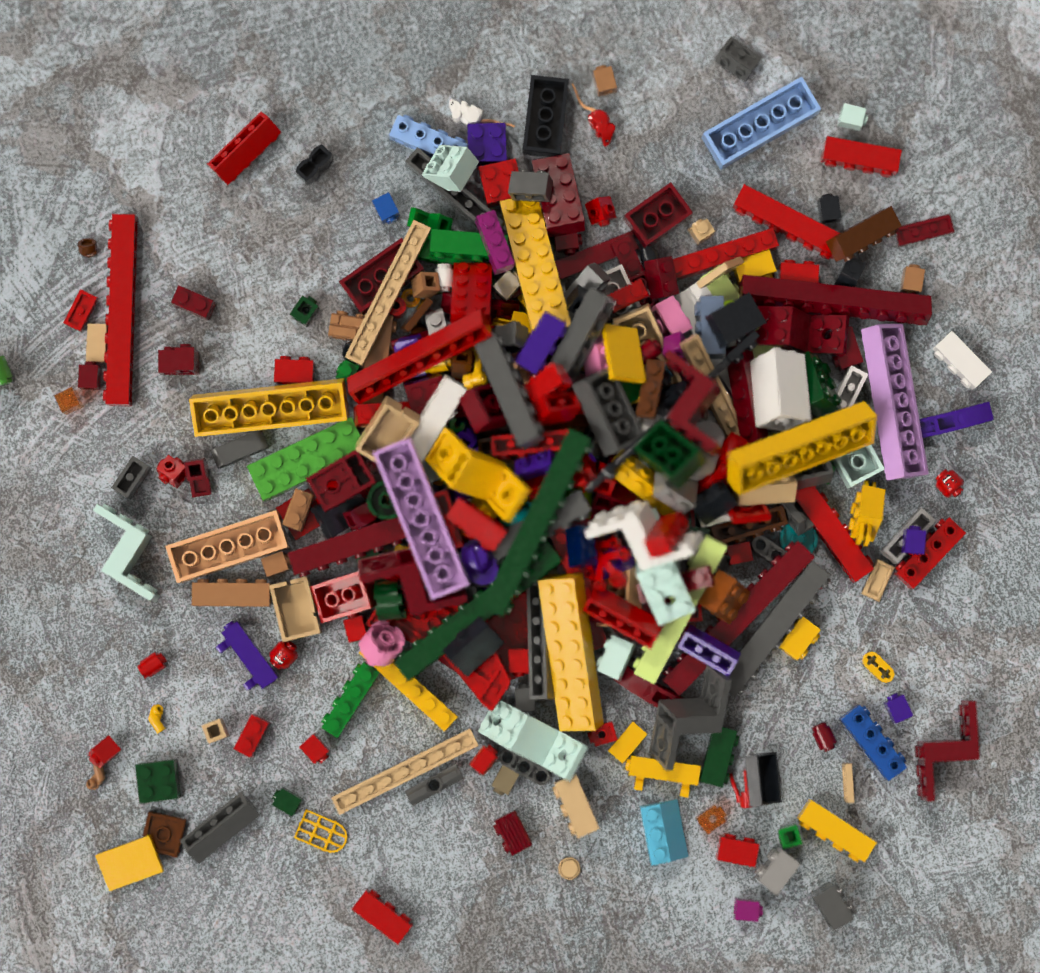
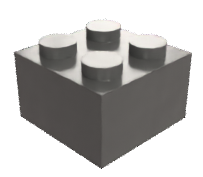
M829 881L810 892L826 923L834 932L855 920L852 916L855 912L847 901L844 902L842 897L845 895L837 884L834 885Z

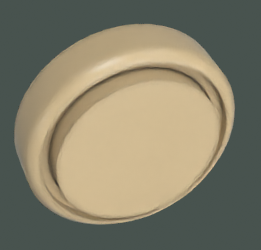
M572 857L562 859L558 865L559 874L566 880L575 879L580 873L579 862Z

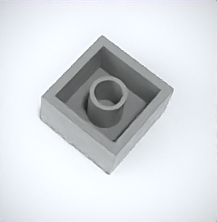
M779 847L776 849L772 848L766 856L768 860L764 865L761 863L754 872L756 874L754 878L775 895L779 894L801 865Z

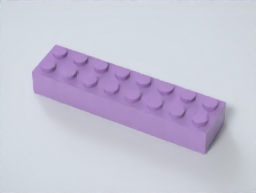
M878 324L861 329L875 414L877 415L876 421L886 480L908 479L929 475L903 324Z
M407 438L373 452L431 599L433 600L470 585L471 583L413 439Z

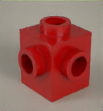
M611 196L597 197L585 203L591 225L604 227L611 224V220L617 218Z
M167 455L165 459L158 463L156 468L159 474L158 478L164 484L169 483L177 489L187 478L184 463L178 457L173 458Z

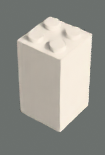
M775 347L771 348L769 352L760 354L757 358L751 360L750 369L756 427L784 432L811 421L805 354L796 353L794 350L785 351Z

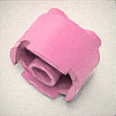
M375 622L359 641L361 653L370 666H387L391 664L403 649L405 644L404 635L398 627L389 625L390 622Z

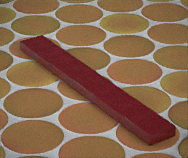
M629 231L555 261L559 279L562 280L578 274L587 265L596 262L600 265L617 258L610 243L627 235L634 249L638 250L639 247L633 232ZM519 288L508 300H512L522 294L521 289ZM492 289V292H493V295H494L495 299L503 300V299Z

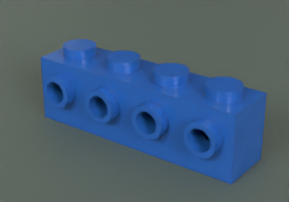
M856 705L839 719L885 780L890 781L907 768L905 765L906 759L900 752L896 753L892 748L895 746L888 736L886 738L881 733L883 729L878 722L875 721L873 723L869 717L871 715L869 710L865 706Z

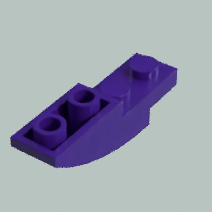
M988 401L919 420L922 438L989 422L994 420L990 402Z

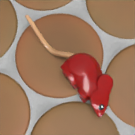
M572 83L571 85L581 107L592 111L588 115V121L592 129L595 130L597 139L601 137L604 147L608 146L615 133V125L610 122V118L604 110L584 105Z

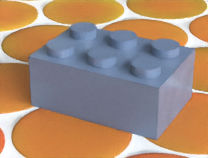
M700 296L698 302L694 305V316H698V321L695 324V334L699 335L710 359H722L726 354L725 346L720 349L719 342L705 319L707 315L724 306V296Z

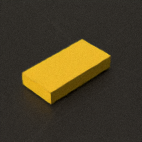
M632 721L608 751L623 764L646 737L647 733Z

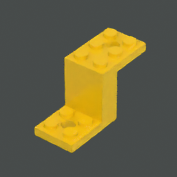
M444 427L425 458V461L452 489L486 501L504 521L511 523L531 490L503 461L468 448L451 429Z

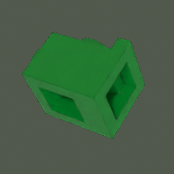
M345 360L339 364L335 378H345V383H347V378L359 372L360 367Z
M795 823L779 827L778 837L783 849L802 844L799 830Z

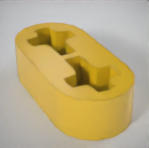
M867 652L863 655L862 664L880 682L887 683L894 678V670L877 653ZM868 656L875 657L874 662L878 665L877 667L873 664H867ZM881 668L884 671L888 669L889 678H881L882 673L878 669Z

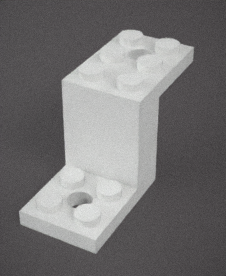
M640 500L634 501L626 507L618 506L610 512L601 511L595 515V518L584 531L588 539L623 529L641 570L692 556L704 539L702 532L686 533L672 553L651 559L643 541L657 520L648 500L640 502Z

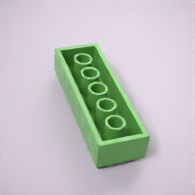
M350 417L347 421H341L247 465V468L262 500L267 502L308 483L307 477L354 451L356 442L361 435L357 427H355L353 418Z

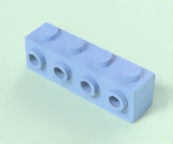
M398 115L389 134L390 140L413 150L418 147L430 157H433L439 145L468 147L464 139L460 137H455L454 139L448 136L447 132L440 129L438 131L433 130L427 123L421 122L419 124L414 122V119L408 115Z

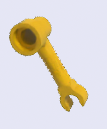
M473 346L475 356L474 372L463 376V383L467 390L487 383L486 375L482 372V362L475 346Z

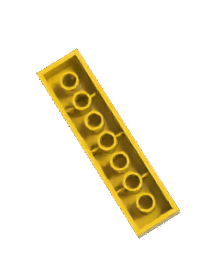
M512 198L500 201L501 214L508 235L531 332L545 310L565 321V327L568 328L571 322L540 203L536 201L512 200Z
M345 378L195 394L189 399L195 437L347 421L350 416Z
M863 401L728 453L727 481L738 495H742L874 444L877 415Z
M583 573L546 575L538 580L559 731H595L604 724L589 614L582 611L587 602Z

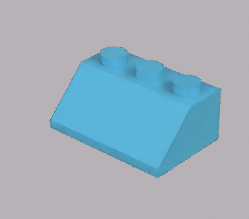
M673 799L639 806L650 864L668 863L688 857L678 800Z

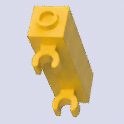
M631 755L630 759H626L625 770L628 771V775L636 776L634 790L642 791L644 778L682 783L680 797L688 798L690 784L698 785L700 765L675 762L673 770H665L654 758Z

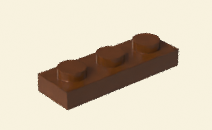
M647 359L645 367L646 381L641 386L636 410L637 417L656 420L668 365L666 361Z

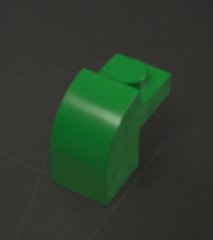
M411 208L407 226L410 227L413 220L431 229L451 230L453 219L439 213H428L418 208Z

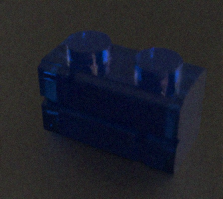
M577 525L565 529L569 568H586L597 565L595 537L587 539L584 532L589 525Z

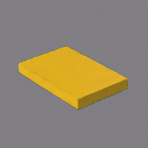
M605 324L602 329L609 379L643 384L646 378L637 328Z
M151 835L95 855L109 891L164 871Z

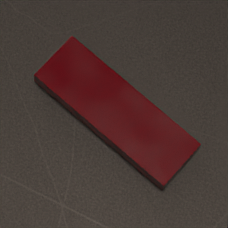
M947 214L903 225L895 230L898 246L901 247L952 234L955 231L951 216Z

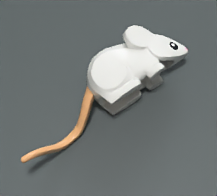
M450 99L449 106L453 121L456 123L462 122L465 126L467 124L502 123L491 119H482L483 110L473 105L468 106V103L462 101L460 104L458 101ZM505 123V126L515 127V125Z

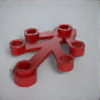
M616 537L605 541H600L597 538H588L583 544V550L588 555L587 569L584 575L590 580H595L593 587L596 590L604 591L607 586V582L603 580L604 568L611 575V585L621 588L625 587L628 583L626 574L617 570L610 562V560L615 559L627 561L631 556V552L628 549H619L622 542ZM610 547L618 551L603 553L601 550ZM595 557L598 559L597 570L594 569Z

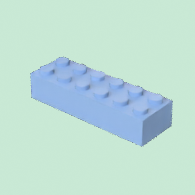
M800 77L703 133L702 140L718 167L722 170L819 114L821 107L803 77Z

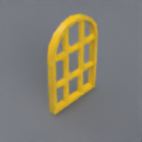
M306 809L294 838L322 851L333 853L338 852L345 846L347 831L337 821ZM309 812L318 816L317 823L306 819V813ZM323 818L334 823L332 829L321 825V819ZM303 821L314 826L313 832L300 828ZM336 825L343 829L345 835L335 830ZM318 827L329 831L328 839L317 835L316 830ZM301 831L311 836L309 841L297 837L298 832ZM336 834L345 838L344 844L340 845L331 840L332 835ZM313 837L324 841V848L311 843ZM328 844L339 847V849L327 850Z

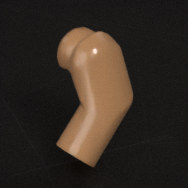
M93 765L95 774L86 782L88 789L96 790L104 782L105 773L103 767L100 769L98 766Z

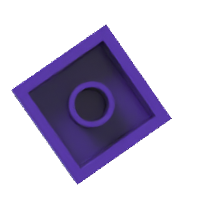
M505 123L467 124L468 148L479 161L477 166L507 160Z

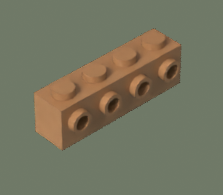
M197 579V583H192V606L271 607L269 585L272 584L267 583L266 579H255V583H247L248 579H236V583H228V579H217V583H209V579Z

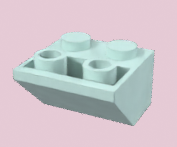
M439 145L422 176L448 191L461 192L479 161L468 147Z
M614 635L611 636V639L607 638L604 644L605 653L599 657L596 663L597 671L621 681L636 645Z

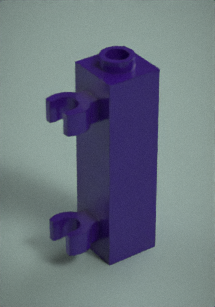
M231 621L223 627L225 630L222 632V635L226 640L215 648L219 653H223L229 647H232L253 676L243 684L247 691L257 684L262 689H265L280 678L240 622L234 623Z

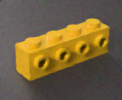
M623 449L620 453H618V454L611 460V462L614 461V460H615L620 454H622L626 449ZM631 455L617 468L618 474L614 478L643 501L648 500L650 506L656 508L660 514L664 516L676 512L653 497L655 472L635 456Z
M808 799L797 816V819L800 820L799 825L808 831L810 828L817 831L815 835L824 841L828 838L833 842L832 846L840 852L843 849L850 853L848 857L857 863L859 860L865 862L877 842L811 799Z

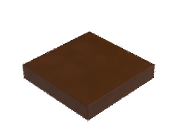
M428 297L422 299L400 329L404 332H410L433 304V301Z
M148 811L142 837L151 835L157 853L178 858L181 847L180 840L183 838L187 819Z

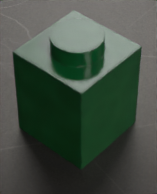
M285 787L281 788V790L277 789L271 798L274 800L272 804L274 807L291 817L294 816L303 800L302 797Z

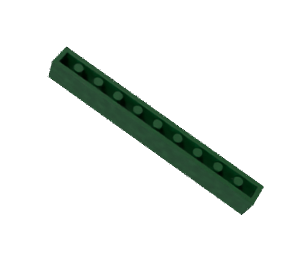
M569 428L482 607L502 617L506 613H511L514 607L512 601L515 596L518 597L523 589L521 583L524 578L527 579L532 571L529 567L532 561L536 562L541 552L538 549L541 543L545 544L550 534L547 531L550 525L554 526L557 521L558 515L556 513L559 507L563 508L567 500L564 496L567 490H572L576 482L573 478L576 472H581L585 464L582 460L585 454H590L594 445L591 443L593 439Z
M550 542L541 543L538 549L541 551L536 562L532 561L529 567L532 571L527 579H523L521 583L523 589L520 595L564 561ZM493 582L488 584L489 588L484 592L481 589L472 596L474 599L470 603L464 602L457 608L459 611L456 614L446 616L442 620L443 624L441 626L431 628L427 632V637L423 640L419 638L413 642V648L408 652L404 650L399 653L398 659L394 663L408 681H412L445 655L442 650L456 638L458 632L466 629L479 616L487 622L496 614L482 607Z

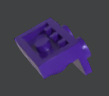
M549 449L516 460L515 474L518 477H523L525 481L548 473L555 455Z

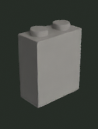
M655 471L653 497L677 512L682 511L684 515L696 506L698 480H689L679 490Z

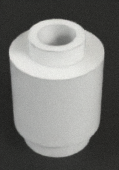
M437 264L435 272H438L439 292H450L453 283L452 264Z

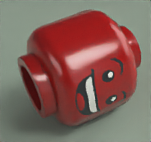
M945 469L936 477L935 487L946 498L952 496L956 498L963 492L964 480L954 470L948 471Z
M279 641L269 653L271 664L279 670L288 669L298 658L296 645L291 641Z

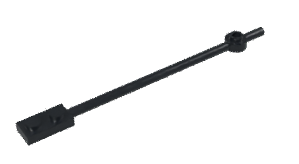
M754 330L706 376L714 380L732 363L738 364L744 358L743 353L745 351H752L758 345L756 341L760 335ZM673 407L669 409L659 420H662L664 423H667L669 421L667 415L670 413ZM659 420L614 461L609 463L584 488L586 492L590 494L606 479L612 480L618 474L617 468L635 452L633 447Z

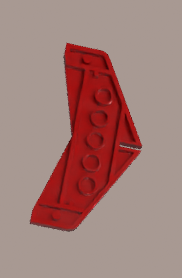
M405 604L407 618L385 621L390 622L389 625L392 627H398L403 633L405 640L413 643L419 638L423 640L427 637V632L434 626H441L443 624L442 620L446 616L456 614L459 611L457 609L459 606L451 605L442 610L427 611L422 615H410L408 604ZM376 610L373 611L365 623L369 628L379 621ZM497 651L468 677L446 655H443L483 706L493 712L511 684L510 677Z

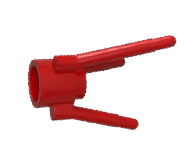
M746 770L743 771L745 791H741V795L733 775L730 773L729 778L736 795V802L740 803L741 808H751Z

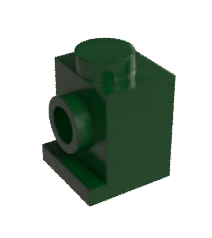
M302 295L291 311L290 316L305 327H308L310 321L319 310V306L316 305L318 302L310 296L306 298ZM304 308L310 309L308 314L303 313Z

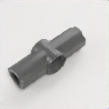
M454 764L406 790L405 793L411 805L414 806L464 779L457 764ZM433 779L437 780L440 784L437 790H432L429 787V782Z

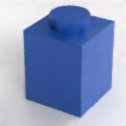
M389 192L372 200L383 224H391L398 220L397 217L400 214Z

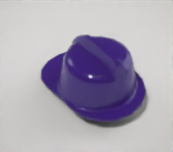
M477 539L470 540L465 543L461 551L462 562L467 574L476 584H490L498 574V565L492 550L487 551L480 545L481 542Z

